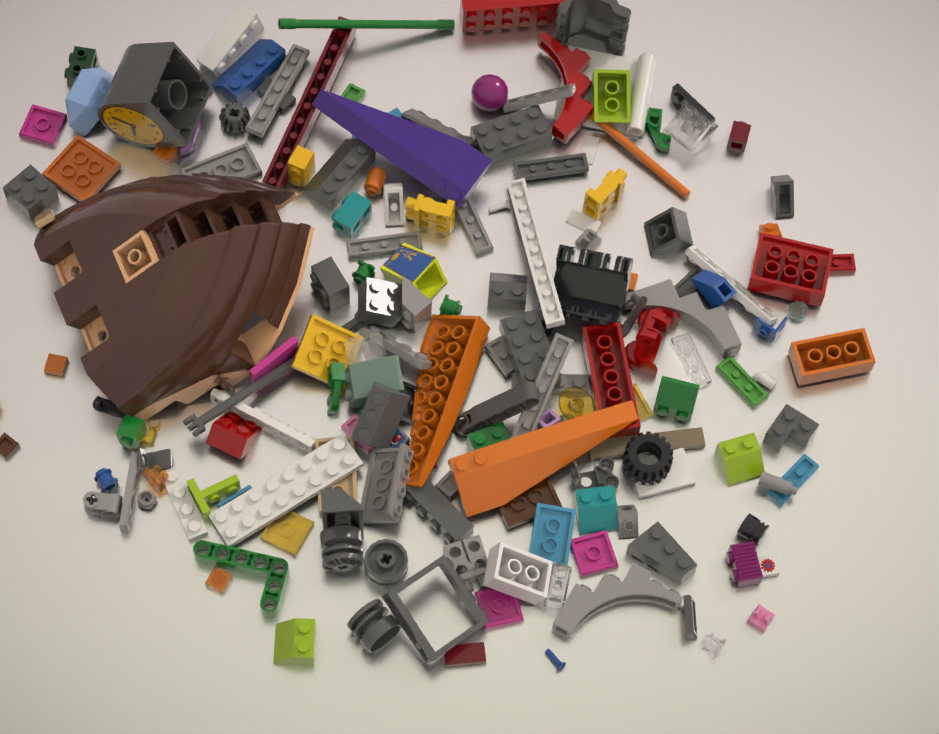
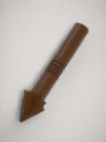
M219 373L213 382L218 383L230 396L234 395L235 390L226 381L228 378L221 377Z

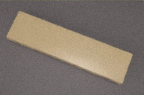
M51 207L34 217L36 226L40 229L55 220Z

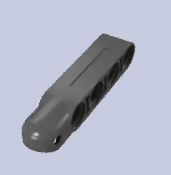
M532 381L524 382L459 414L454 424L455 431L460 435H468L477 430L498 424L538 405L540 400L536 383Z

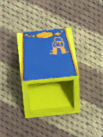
M405 242L380 267L386 281L402 284V279L405 277L430 300L447 283V279L435 256Z

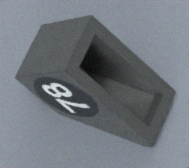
M789 175L770 176L771 198L775 217L794 216V180Z

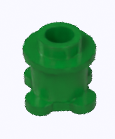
M359 260V267L352 273V277L355 283L361 285L366 277L370 278V276L375 275V267Z
M446 294L439 309L440 315L444 313L460 315L463 308L460 305L461 301L451 300L449 295Z

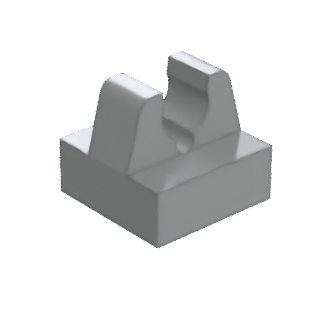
M587 228L579 236L575 244L581 249L594 251L601 243L602 238L595 231Z

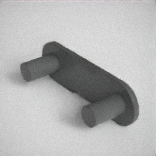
M635 293L631 295V299L636 303L624 324L620 323L623 337L630 332L647 303V297H639Z

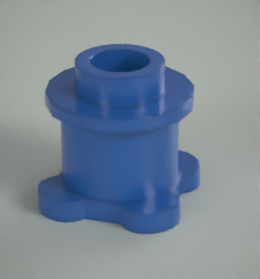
M102 468L95 473L94 481L99 483L101 493H107L119 486L118 479L113 478L111 469Z

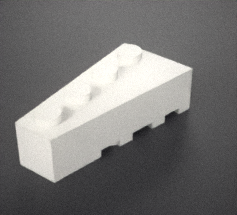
M239 3L196 60L199 65L216 77L223 73L226 67L264 28L258 15Z

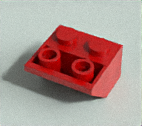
M227 412L212 423L206 443L241 459L248 454L262 427L257 426L251 420L241 418L237 413Z

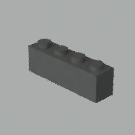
M426 479L422 487L406 485L404 499L409 504L411 502L414 504L419 515L425 516L429 520L431 527L443 534L442 537L448 544L457 541L462 543L464 539L473 534L474 526L428 479Z

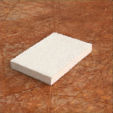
M684 447L673 450V462L670 472L665 479L662 478L660 483L657 484L654 481V485L649 486V483L641 485L640 481L634 482L639 499L692 486L696 483ZM655 455L639 459L640 462L646 465H653L659 462Z

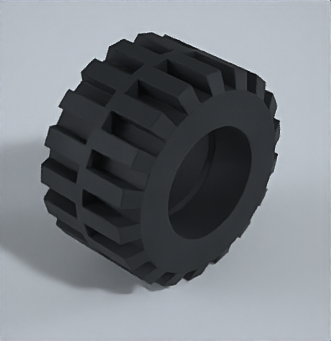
M646 431L645 435H643V432L638 433V437L634 435L631 437V441L627 442L622 460L624 464L623 469L625 472L628 471L627 476L629 478L633 477L635 483L640 481L641 485L649 483L650 486L654 485V481L658 484L662 478L665 479L673 462V449H670L671 444L669 442H665L666 438L664 436L660 438L658 433L652 435L650 431ZM649 452L654 454L659 462L653 465H646L639 461L637 455Z

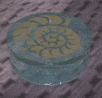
M802 301L791 303L788 311L789 316L797 321L803 320L808 313L807 305Z

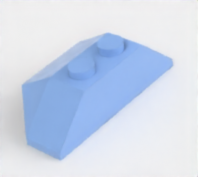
M102 67L80 70L65 99L69 127L82 136H86L99 121L98 110L114 77Z

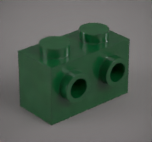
M74 47L73 53L71 52L69 55V68H66L64 73L68 86H73L80 70L96 68L98 61L96 49Z

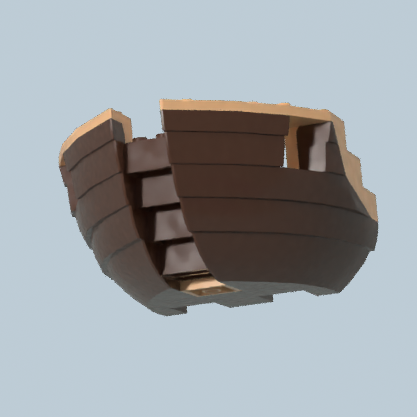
M192 173V176L177 174L161 177L154 176L93 195L55 215L54 221L42 227L43 229L39 231L35 238L34 247L40 261L55 267L63 287L55 291L54 295L66 325L80 329L90 352L80 358L85 371L94 384L119 410L129 416L147 420L174 401L190 404L218 385V383L213 381L218 377L219 373L221 377L228 378L226 381L233 387L248 377L250 369L268 356L285 325L301 286L315 229L313 226L304 223L282 222L277 212L296 199L299 194L245 177ZM78 268H80V273H79V275L76 277V276H75L76 270H77ZM252 312L264 319L241 335L250 320ZM106 332L107 337L102 341L103 333Z

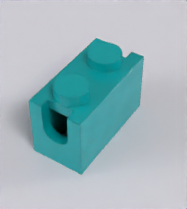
M352 191L349 196L347 195L343 199L339 210L336 209L332 214L333 228L352 238L372 211V201Z

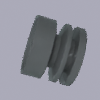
M339 525L321 531L320 545L324 550L321 553L323 569L332 572H346L363 566V550L360 548L362 545V531L360 528L350 525Z
M375 599L364 605L351 617L347 624V627L354 631L356 637L362 636L360 643L369 653L376 652L384 647L401 629L400 623L392 614L386 616L388 608L383 606V602L380 599Z

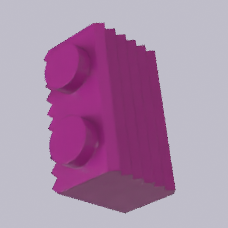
M754 541L730 545L728 552H726L727 562L731 563L733 570H731L732 581L737 583V587L760 584L763 575Z

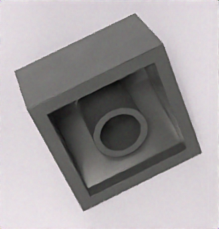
M671 207L644 222L652 256L679 253L693 245L687 214L682 210Z
M490 272L487 308L525 311L528 275Z

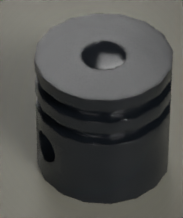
M749 513L740 525L737 533L747 540L751 539V541L755 542V545H758L769 529V525H765V522L761 523L760 519Z

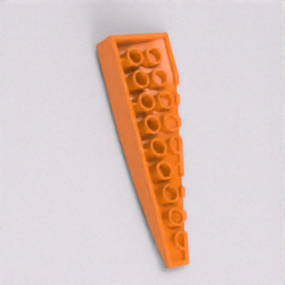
M633 401L588 413L450 458L448 465L466 517L468 518L507 504L639 419Z

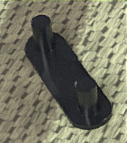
M97 396L93 401L92 405L96 411L117 418H124L125 413L119 410L111 400Z

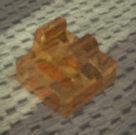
M158 465L151 470L146 467L141 472L146 481L159 492L166 488L164 483L169 475L165 470L162 471Z

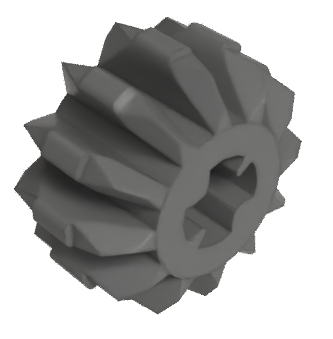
M235 102L232 105L227 103L226 108H221V114L219 115L221 126L226 128L228 132L233 130L235 134L238 129L243 132L244 127L247 126L251 119L248 108L243 107L242 103L236 105Z

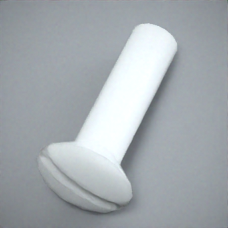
M507 199L505 203L489 207V212L492 213L504 208L511 209L510 201Z

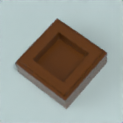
M4 432L0 436V455L7 460L20 445Z

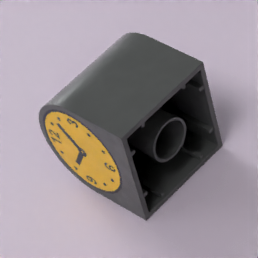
M174 42L133 44L127 47L98 110V117L111 133L132 144L143 147H188L213 86Z

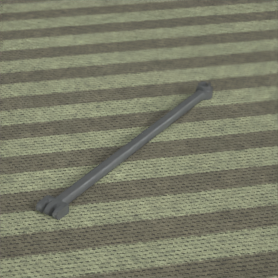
M356 312L354 319L341 327L353 331L358 327L367 326L368 323L358 321V312ZM294 357L197 418L195 414L187 417L183 421L184 425H189L187 428L189 431H193L192 435L194 437L199 436L205 432V424L293 369L291 364Z

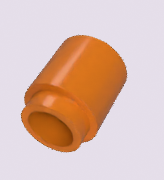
M373 167L369 171L364 184L367 194L371 196L381 194L383 184L387 178L385 170Z

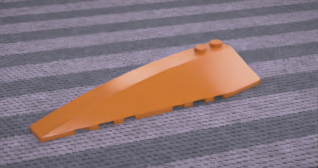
M432 314L420 347V353L425 354L432 364L429 369L420 370L419 377L416 380L418 389L414 397L413 428L410 429L411 445L409 446L413 450V459L410 463L407 486L422 487L455 424L490 327L480 316Z

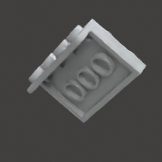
M400 444L399 448L372 449L361 499L363 524L399 523V518L402 514L403 498L406 495L405 488L409 478L410 463L413 459V450L406 444Z

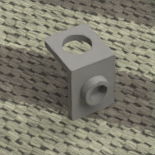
M635 505L617 506L619 538L638 537V511Z

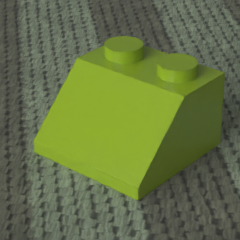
M754 432L717 444L715 454L728 486L761 477L762 472H765L761 448Z
M294 618L276 624L273 664L314 665L316 619Z

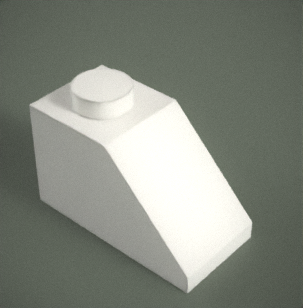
M402 183L383 184L386 226L404 225Z

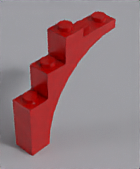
M543 31L539 36L537 46L555 63L562 76L563 84L573 83L576 87L574 95L565 98L562 113L552 128V135L566 144L584 125L593 112L594 106L588 100L583 99L590 92L592 81L586 75H582L589 67L591 57L577 47L573 52L570 51L567 46L562 45L553 36Z

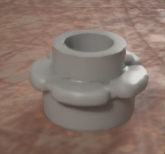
M144 490L138 495L137 503L141 508L150 509L157 502V498L152 491Z

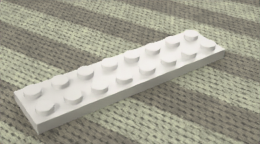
M342 433L208 516L227 546L233 547L321 493L320 490L331 487L357 471L364 464Z

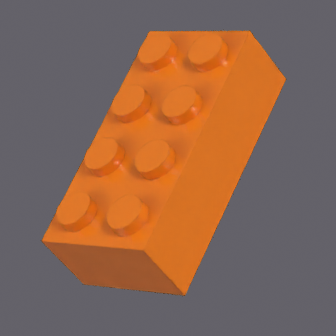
M865 328L791 342L788 350L799 386L872 371L876 362Z

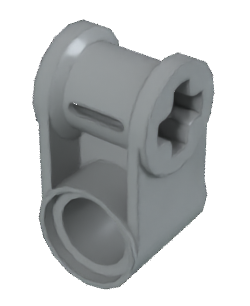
M94 491L84 495L83 503L87 514L112 519L119 518L123 500L122 496L114 493L107 494Z

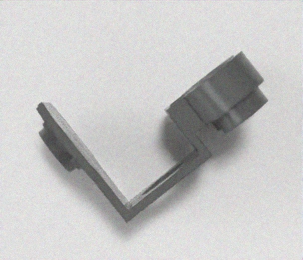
M602 457L599 460L598 466H594L593 471L579 473L576 461H573V467H570L571 477L574 480L576 490L608 486L607 483L609 482L614 484V490H616L619 485L618 477L609 474L614 468V461L610 457ZM608 465L609 469H604L602 466ZM589 477L592 480V484L588 487L583 486L581 478Z

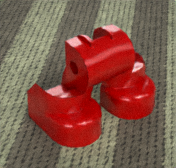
M665 308L646 309L641 312L636 325L638 332L636 340L628 343L625 347L629 369L651 378H656L658 369L653 363L663 337L660 331L666 333L670 324L678 326L680 319L678 314Z

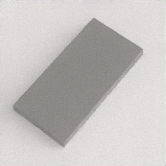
M248 143L179 169L181 175L192 176V173L253 179L263 175Z

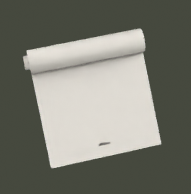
M568 45L570 51L573 52L576 47ZM578 48L581 51H585L591 57L589 67L582 73V75H586L590 80L594 69L630 70L631 123L610 124L624 135L642 136L645 130L656 57L651 53H644L637 60ZM562 78L560 86H564ZM590 89V92L583 99L588 100L592 104ZM565 98L557 100L553 120H557L561 115L565 105ZM590 118L583 125L603 130Z

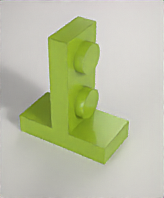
M236 474L201 491L194 478L186 481L190 494L204 521L210 519L208 515L211 514V510L207 505L208 503H215L220 497L227 494L232 495L241 488L240 480Z

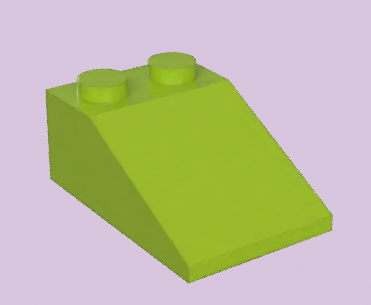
M594 69L591 76L594 123L630 124V70Z

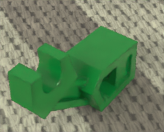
M649 107L645 129L649 131L657 149L669 152L670 145H666L664 142L670 143L671 136L660 132L663 109Z
M331 362L327 367L328 386L332 387L327 399V403H329L327 414H335L338 411L340 390L345 383V363Z

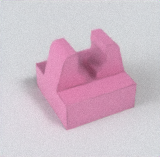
M758 604L747 622L764 633L774 619L775 614Z

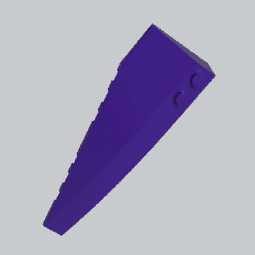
M321 89L312 103L314 107L406 173L447 201H455V206L458 208L464 206L493 161L459 138Z

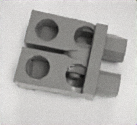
M480 535L464 539L462 544L461 541H457L443 546V554L452 561L454 570L464 579L465 587L468 591H474L472 582L476 581L479 582L481 589L488 588L483 585L487 557Z

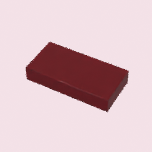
M484 642L458 644L444 653L446 667L486 663Z

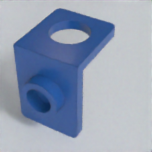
M785 316L776 329L756 318L753 328L760 335L774 341L785 327L788 317Z

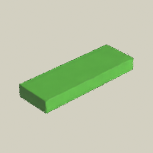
M732 356L727 357L716 366L715 369L753 409L768 399L769 395Z

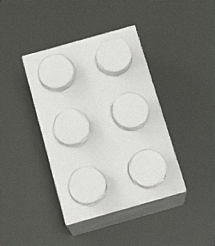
M499 542L489 550L483 585L536 605L547 598L553 562Z

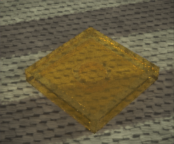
M290 511L267 525L260 540L296 557L311 531L314 521Z

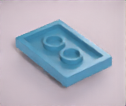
M537 503L529 553L552 561L553 567L566 569L576 509Z

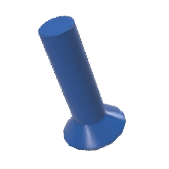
M550 649L545 651L547 656L556 664L557 671L565 667L566 662H561Z

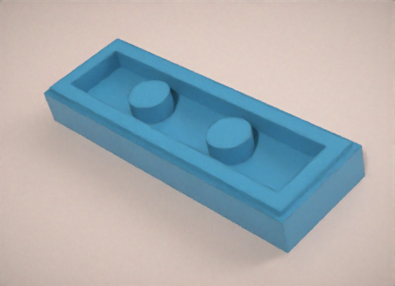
M804 454L781 478L791 481L792 486L799 489L816 472L819 465ZM772 489L766 494L780 507L793 496L791 493L785 495Z

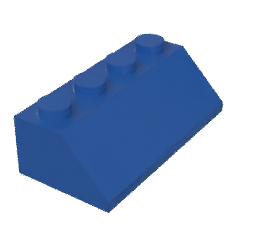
M259 39L212 83L213 89L232 104L233 102L236 105L243 103L263 82L280 68L286 57V50L272 39Z

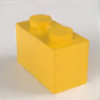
M297 145L287 162L289 181L293 185L305 187L315 172L314 152Z

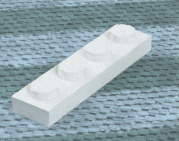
M178 465L159 472L189 542L208 535V531Z

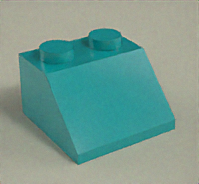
M614 485L574 491L573 501L576 509L579 535L597 533L607 530V532L618 530L617 501Z

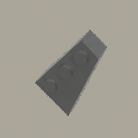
M659 522L652 525L629 543L627 547V554L642 560V563L659 570V573L678 584H682L692 576L697 568L695 561Z

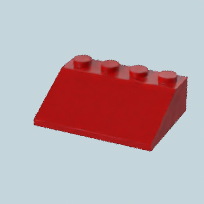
M760 232L747 290L821 307L826 292L834 249Z

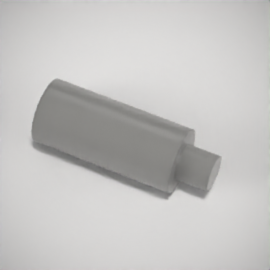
M764 471L758 485L788 495V493L796 495L798 487L792 486L791 481Z

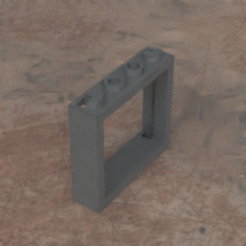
M445 555L439 557L381 596L426 664L433 662L489 623L485 611L479 608L475 602V596L467 590L464 579L456 573L452 561L446 558ZM439 566L476 624L437 651H434L398 596V593Z

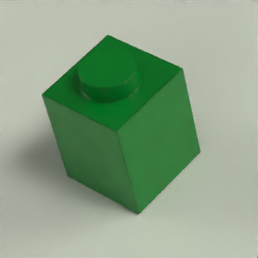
M125 414L116 432L118 441L122 446L138 448L147 430L144 420Z

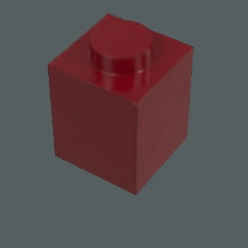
M733 121L727 148L744 152L751 125L743 121Z

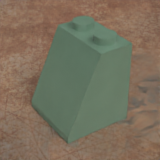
M398 355L348 365L345 371L347 388L345 397L349 401L350 408H361L365 405L374 381L400 392L404 391Z

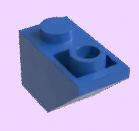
M705 269L691 279L712 309L720 306L736 294V291L725 277Z

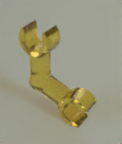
M152 418L148 421V434L142 438L139 445L153 444L156 432L162 427L160 420L157 426H152Z

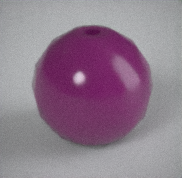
M482 75L472 85V100L481 110L488 112L497 111L503 107L508 99V86L497 75Z

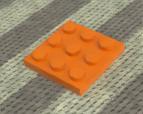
M76 135L44 170L42 175L81 202L96 195L121 168V163L81 136Z

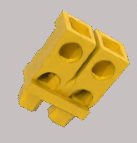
M621 168L616 172L610 170L606 177L603 178L602 184L595 191L592 188L586 191L582 210L597 221L614 204L615 200L618 201L621 198L622 190L626 185L624 180L628 174Z
M418 194L417 199L407 197L405 218L414 220V226L420 227L421 224L422 227L451 234L455 221V201L448 200L447 204L436 202L430 197L424 198V195Z

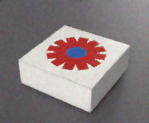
M775 555L758 558L763 578L780 574Z

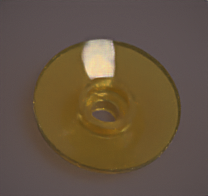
M566 388L559 396V408L568 420L595 411L593 398L582 388Z

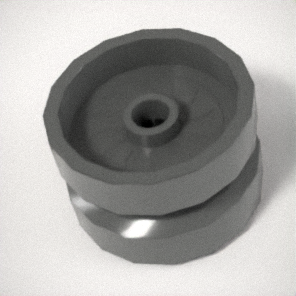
M383 539L369 546L365 553L364 570L370 584L379 589L388 590L395 588L405 580L408 572L407 551L400 543L395 540Z

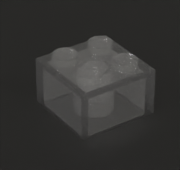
M685 102L663 131L690 153L697 155L718 125L692 104Z

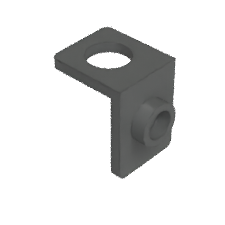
M141 448L137 449L138 466L146 472L172 468L170 449L150 453Z

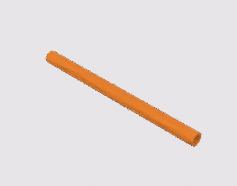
M592 112L589 118L594 122ZM596 123L683 198L688 197L691 192L615 127L610 123Z

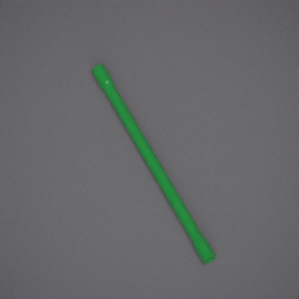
M278 19L279 29L454 30L455 27L453 19Z

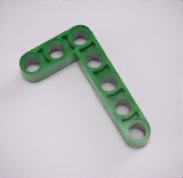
M205 540L197 541L194 544V557L200 564L265 578L266 583L260 600L261 613L269 619L277 616L289 577V566L285 559ZM202 549L207 550V553L204 555L198 554ZM220 554L227 555L224 559L217 558ZM240 558L246 559V562L242 564H239L236 561ZM258 563L265 564L263 568L256 567ZM278 567H283L285 569L281 573L275 571V569ZM274 585L280 587L277 591L270 590V587ZM267 604L274 605V608L271 610H267L264 607Z

